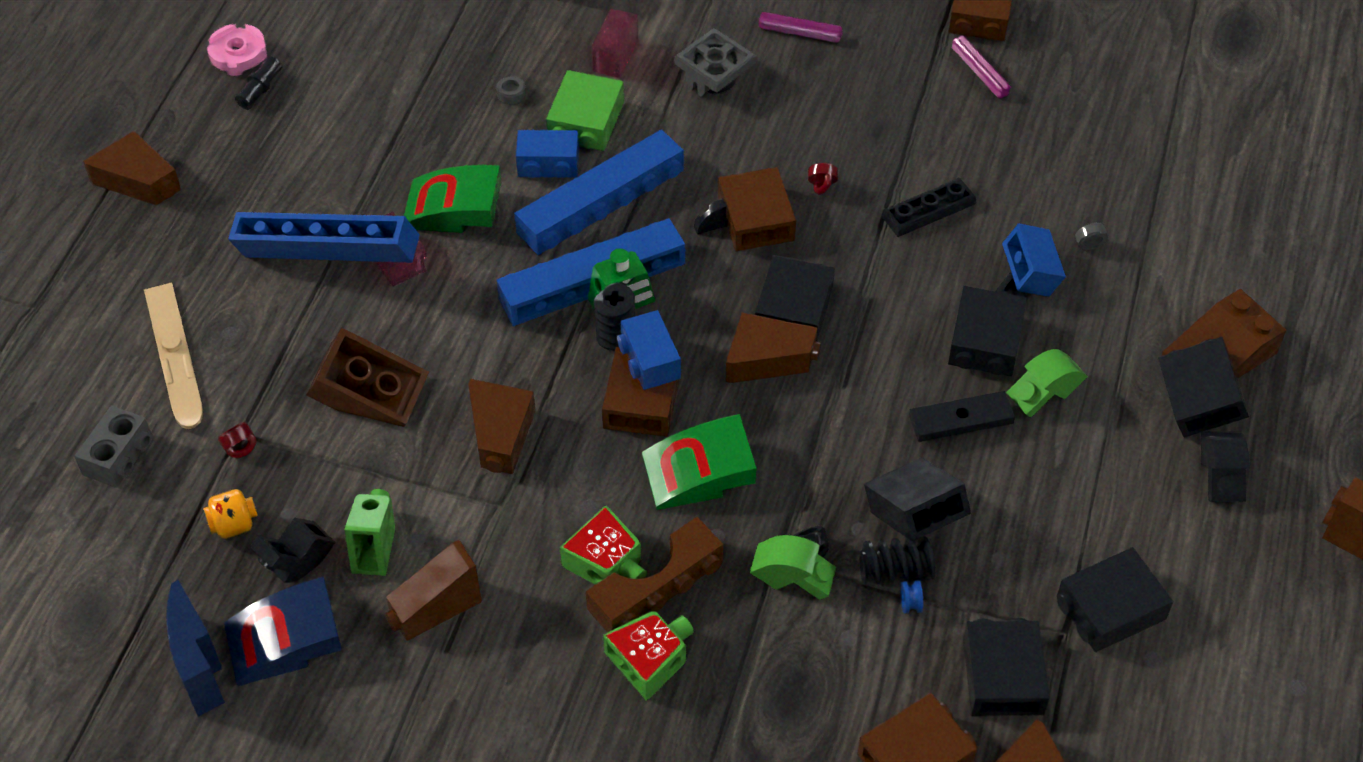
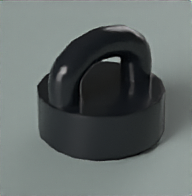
M810 527L794 534V536L811 540L820 545L818 555L824 557L828 552L829 539L824 527Z

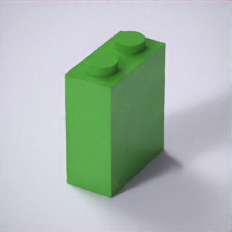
M567 70L546 118L547 130H578L579 146L605 151L624 103L623 81Z

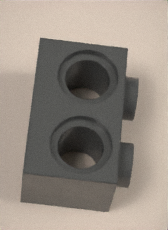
M111 405L74 456L82 475L117 488L124 477L130 475L134 463L141 453L146 451L151 444L153 436L146 418Z

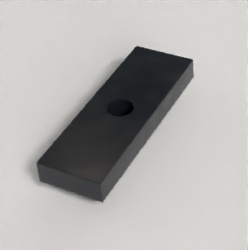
M957 178L882 210V218L896 236L900 237L975 205L976 196L961 178Z
M1005 391L912 408L909 411V418L918 442L1014 424L1015 420L1014 412Z

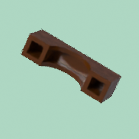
M695 517L670 534L671 560L661 572L643 579H632L623 577L615 572L586 591L587 610L607 632L649 612H658L676 594L687 592L695 581L705 574H713L720 568L723 563V543L698 517Z

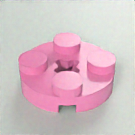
M235 24L227 25L215 31L209 38L210 45L207 47L211 63L216 68L227 71L230 76L241 75L245 70L255 67L267 57L264 36L260 30L251 25H245V28H236Z

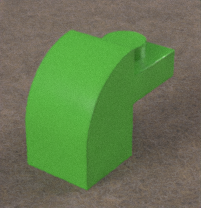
M1052 349L1041 353L1024 366L1028 371L1006 393L1027 416L1032 417L1054 395L1066 399L1088 376L1068 354L1058 349Z
M781 535L758 544L750 573L775 590L795 583L820 600L828 597L830 594L836 566L818 555L820 545L798 536Z

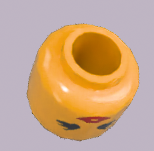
M238 489L210 497L208 507L203 508L211 534L217 533L222 539L249 532L252 529L251 518L258 516L252 497L245 498Z

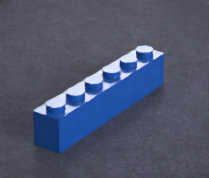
M661 129L515 212L516 233L537 255L552 249L568 237L580 233L587 226L604 219L618 208L628 205L637 197L654 190L656 186L668 179L678 176L680 172L684 171V150Z
M236 212L228 240L246 258L413 263L420 234L405 216Z
M670 218L655 222L635 231L623 233L618 237L601 243H595L590 247L573 253H567L559 258L539 263L528 269L496 280L498 298L512 326H516L587 300L593 266L610 259V254L615 249L636 252L648 276L651 277L684 265L685 243Z

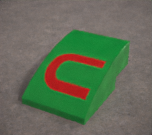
M500 165L450 167L413 179L404 216L416 230L463 233L465 225L492 227L502 182Z
M740 414L688 428L667 437L642 452L656 510L722 498L723 490L756 484V465Z

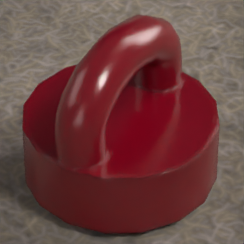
M816 163L808 168V181L813 184L816 194H824L832 184L838 181V168L833 164Z
M241 422L218 437L219 443L232 458H241L248 455L254 450L256 445V437L247 422ZM247 438L248 443L245 447L239 450L233 448L234 445Z

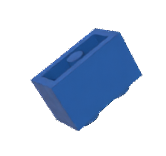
M518 130L516 147L518 177H578V130Z
M1018 223L1002 243L1017 290L1049 297L1066 278L1049 229Z
M658 310L621 321V335H617L618 345L622 354H628L630 373L633 379H639L643 390L681 379V358Z

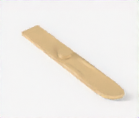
M168 283L144 289L173 414L177 423L182 428H195L201 423L203 407L173 284Z

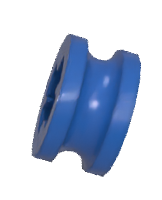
M906 581L901 582L900 597L903 613H909L911 609H915L917 613L923 612V592L920 581H914L913 585H908Z

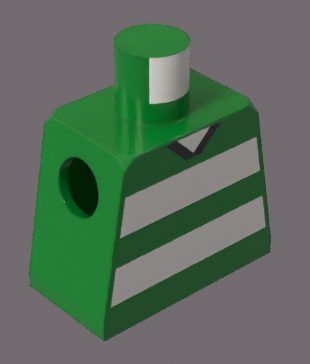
M615 249L611 252L610 259L593 266L588 292V301L593 309H595L594 300L596 295L608 285L616 282L625 284L632 289L635 296V309L655 302L648 273L636 252Z

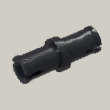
M272 56L266 57L259 69L248 76L247 84L235 96L236 103L243 109L250 110L259 96L269 90L270 82L282 69L281 63Z

